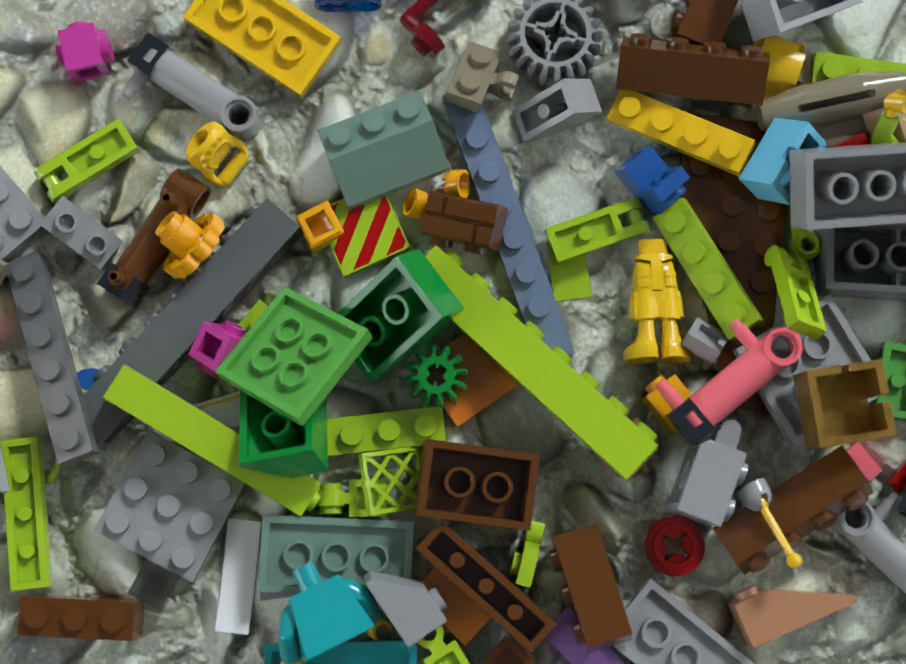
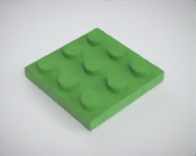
M284 287L215 372L220 379L304 426L373 337L369 330Z

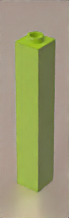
M126 364L122 366L103 396L104 399L299 516H302L305 510L311 512L321 497L318 492L321 483L309 475L288 478L241 468L239 465L238 432Z

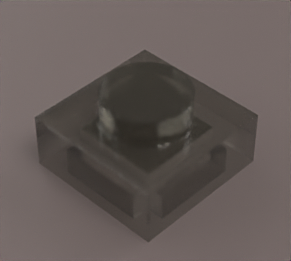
M146 559L128 594L162 611L171 598L181 576Z

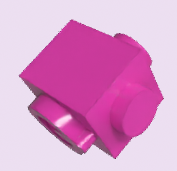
M80 21L70 24L66 29L58 30L60 44L55 45L58 60L61 66L65 65L66 72L76 83L111 75L109 63H114L115 57L106 29L98 30L93 22Z
M225 320L224 324L204 321L188 355L198 361L196 367L199 370L220 379L215 370L244 337L245 329L228 320Z

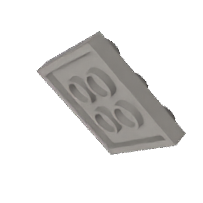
M830 294L818 300L827 332L817 340L799 333L798 335L802 340L803 346L801 356L796 362L790 364L757 391L791 448L805 442L793 375L807 370L871 361ZM782 321L756 338L760 340L765 334L777 328H787L785 321ZM775 338L772 341L771 351L778 358H785L789 351L787 343L780 338ZM742 345L733 350V353L738 358L746 349ZM879 396L868 398V403Z
M147 431L94 531L191 582H195L247 484L198 455L151 431Z

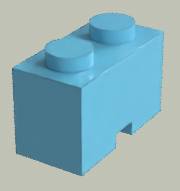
M775 117L741 173L739 180L758 199L790 205L789 150L824 148L827 143L809 122Z

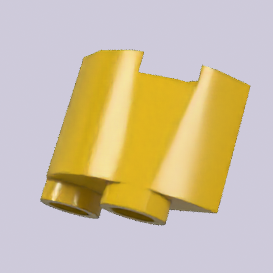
M776 35L753 42V46L761 47L764 49L763 52L770 53L764 99L792 88V85L795 86L805 59L803 52L806 45Z

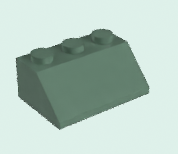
M420 91L317 130L348 210L450 171L433 119Z

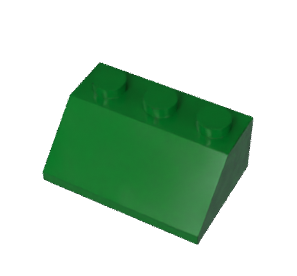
M240 390V467L288 478L328 472L326 398L304 426H301Z

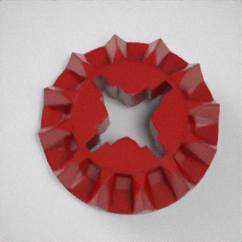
M679 516L665 517L657 521L650 527L644 541L646 558L651 565L660 573L672 577L684 576L694 571L701 563L705 553V542L700 529L690 520ZM684 533L681 538L680 547L687 556L673 553L664 559L667 555L668 546L661 537L664 536L674 540Z

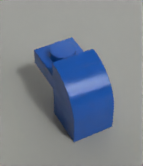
M651 145L639 148L614 170V173L635 197H639L645 207L656 214H661L687 191L682 184L690 178L681 166L668 168Z

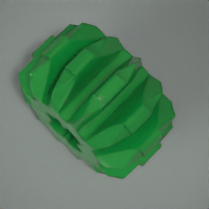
M430 345L429 358H426L423 352L418 350L415 352V356L421 365L419 366L413 362H408L406 365L409 371L417 373V375L405 378L406 385L419 384V386L411 391L410 395L415 399L425 392L426 394L422 402L424 407L430 405L432 397H437L438 408H444V395H447L452 403H456L458 397L452 391V388L459 391H465L467 388L465 383L455 380V378L468 376V369L454 370L462 362L463 358L461 355H457L452 360H447L451 348L448 346L444 347L441 356H436L435 345ZM433 368H436L437 372H439V368L445 371L443 375L444 384L437 386L436 381L434 385L427 382L430 379L429 371Z

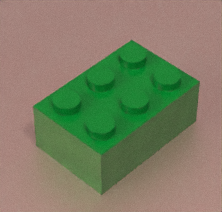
M417 249L396 256L337 314L368 329L373 338L354 361L369 382L372 383L394 373L415 352L464 309V306L421 250Z

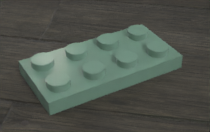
M263 515L258 592L301 593L292 571L310 562L314 563L322 582L339 574L342 579H352L367 590L369 588L365 584L364 575L370 571L411 579L414 521Z

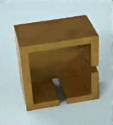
M882 359L807 370L793 375L807 450L897 436L891 402L873 405L868 403V398L889 394Z

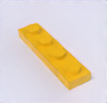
M620 89L606 118L608 123L739 177L756 144L752 138L632 90Z

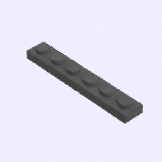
M37 250L8 262L10 265L7 275L57 464L67 467L99 454L45 255Z

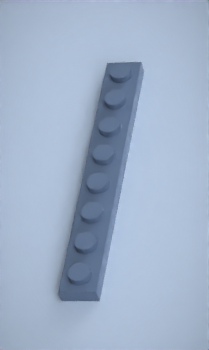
M445 94L442 96V101L478 200L508 208L498 254L524 325L531 321L545 334L542 341L547 346L553 349L557 345L569 356L575 353L484 105L482 104L479 113L446 102Z

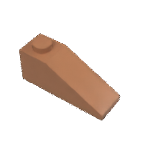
M752 585L735 592L736 599L728 602L727 605L745 645L756 648L853 605L858 601L855 595L847 593L767 588L757 590L756 586Z

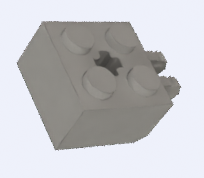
M725 419L724 422L720 421L715 427V431L712 432L710 440L687 448L668 500L666 511L705 526L721 527L723 521L728 522L730 520L736 503L735 500L731 499L736 484L742 485L748 471V464L744 463L747 453L736 449L742 429L735 419Z

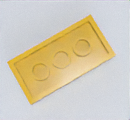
M194 0L183 15L186 23L301 99L342 43L341 36L286 0Z

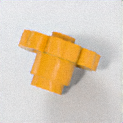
M175 211L169 213L161 221L155 232L161 238L160 243L169 249L170 255L163 263V270L174 279L179 277L184 279L193 273L199 264L209 257L219 243V236L225 229L224 221L213 212L208 215L204 213L194 221L185 214L179 215Z

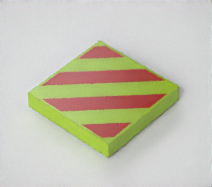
M388 196L381 197L351 210H348L344 198L330 204L345 232L329 244L344 278L411 250Z

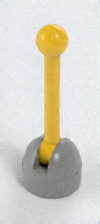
M760 478L745 485L737 492L742 503L750 510L762 512L787 556V565L790 568H798L802 563L801 556L793 552L768 509L772 493L764 478Z

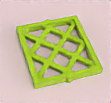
M420 446L358 454L362 478L361 487L364 491L367 516L414 509L415 504L404 506L402 504L407 496L415 502L416 495L411 490L415 483L418 482L421 460ZM408 452L403 461L394 455ZM386 455L381 464H378L371 458ZM412 456L415 458L416 473L407 466ZM390 459L399 466L394 476L384 469ZM367 463H370L377 469L371 480L368 476ZM403 470L412 477L407 487L398 481ZM381 474L390 481L384 491L375 484ZM394 485L403 492L397 502L388 495ZM371 489L380 495L375 506L372 504ZM385 500L393 506L392 508L380 509Z

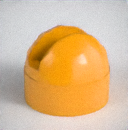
M461 169L446 172L442 177V181H445V187H441V190L448 195L467 198L471 191V178L468 171Z
M417 188L410 189L403 202V214L413 219H423L424 214H426L425 208L428 194Z

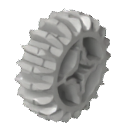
M524 0L523 9L516 8L514 10L513 17L515 20L509 21L507 27L511 34L506 36V44L513 46L509 49L508 55L513 59L519 58L515 68L522 70L528 67L526 72L528 80L532 79L535 74L540 75L539 84L541 86L546 83L547 78H552V84L554 85L560 81L561 77H564V79H574V73L581 78L586 76V67L593 68L596 64L594 56L600 55L602 46L598 42L603 39V32L596 30L600 26V19L590 18L594 11L592 6L582 9L583 0H575L574 2L570 0H535V3L531 0ZM555 15L549 22H536V24H532L541 17ZM565 19L570 20L577 26L582 37L577 36V32L570 30L566 26ZM559 26L558 36L560 37L554 43L553 50H549L551 45L549 39L555 33L556 27ZM526 39L532 40V44L539 46L543 50V59L530 49ZM573 52H577L575 56L568 60L554 62L559 54L567 53L572 55Z

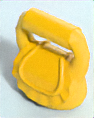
M212 121L203 125L193 135L186 147L185 157L192 166L201 171L203 177L210 184L225 187L232 183L249 161V152L242 140L235 135L229 134L221 124ZM231 148L238 149L239 151L233 156L220 175L216 177L214 174L215 169L219 168L218 165L231 152Z

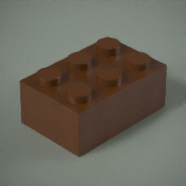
M426 439L422 445L413 516L531 531L540 454Z

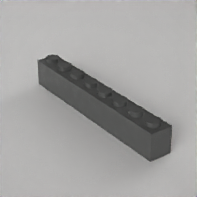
M268 198L262 204L259 202L255 203L244 216L246 221L238 230L232 229L222 238L219 243L221 248L212 258L209 256L199 264L198 268L194 271L196 275L187 284L181 283L174 289L169 297L171 302L162 311L157 310L148 317L144 323L146 329L137 338L132 337L127 340L118 352L121 356L111 366L108 364L101 368L93 378L95 384L86 393L82 392L99 449L105 450L134 419L133 415L103 398L124 364L128 365L163 387L191 357L188 355L203 322L221 324L303 235L300 226Z

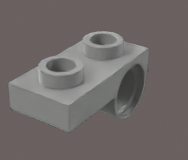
M64 196L58 200L39 224L100 270L123 242Z

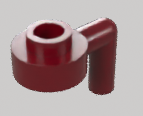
M418 0L400 17L401 25L414 37L410 41L411 44L423 57L429 54L435 58L445 49L443 41L436 32L424 21H418L422 15L438 2L437 0Z

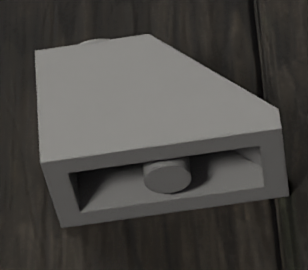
M562 79L512 110L524 143L577 127L602 113L591 79Z
M372 571L364 575L365 584L408 647L447 621L442 609L447 607V604L436 587L428 590L423 581Z

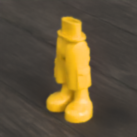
M642 239L638 241V255L634 256L633 285L629 297V320L638 325V334L635 342L623 352L625 364L641 365L658 360L654 321L662 325L661 363L680 364L692 361V352L681 344L682 338L678 330L677 323L684 319L683 300L680 291H678L676 272L672 262L673 256L667 254L666 239Z

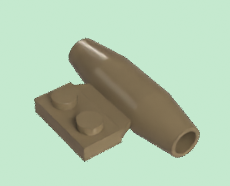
M902 71L867 72L800 85L764 99L763 106L756 105L757 122L761 131H767L775 117L809 122L827 143L824 148L832 147L861 132L866 133L871 144V138L862 114L884 108L885 97L896 90L902 89L906 91V77Z

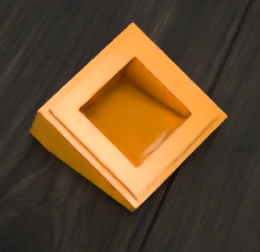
M328 200L295 217L314 254L345 233Z

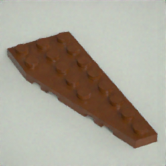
M690 113L754 139L756 144L747 163L766 131H761L756 121ZM681 153L679 166L684 169L690 178L682 184L687 191L680 198H685L763 318V321L749 329L757 337L774 327L777 286L772 268L765 265L764 257L771 246L776 245L782 248L786 204L758 199L739 180V176ZM702 299L708 323L723 331ZM737 338L727 340L716 359L717 373L737 359L733 350L742 346ZM756 392L736 409L762 413L765 412V404Z

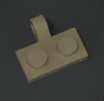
M469 41L447 89L445 101L479 113L487 92L502 100L511 101L519 76L510 71L496 73L501 61L502 52Z

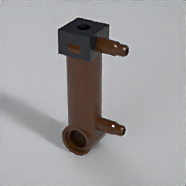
M180 168L174 170L161 189L160 199L116 265L111 262L97 284L136 309L150 289L147 286L148 282L169 252V249L160 243L161 238L155 234L157 227L172 211L177 212L179 215L185 214L190 219L197 216L208 201L211 187Z

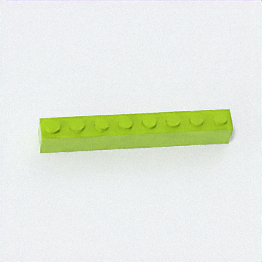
M435 245L425 257L464 306V309L451 322L628 483L658 450V445L654 442L658 436L643 422L640 421L636 426L625 415L629 410L617 398L611 396L607 400L598 392L597 389L601 385L588 372L584 370L581 374L577 373L569 365L573 360L559 346L556 345L553 349L547 346L542 341L545 334L531 321L524 325L514 315L518 310L507 299L501 296L499 300H496L488 292L491 286L478 273L474 272L470 276L461 268L464 262L456 253L449 248L443 252Z

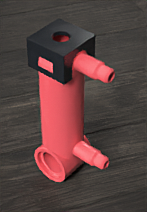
M736 319L729 327L746 351L685 400L665 379L656 384L661 397L672 409L665 416L689 445L697 443L713 430L715 425L790 364L798 360L803 346L802 340L795 331L788 328H777L758 340L747 326L743 325L739 319ZM775 338L783 339L787 343L789 351L785 358H778L771 351V344Z

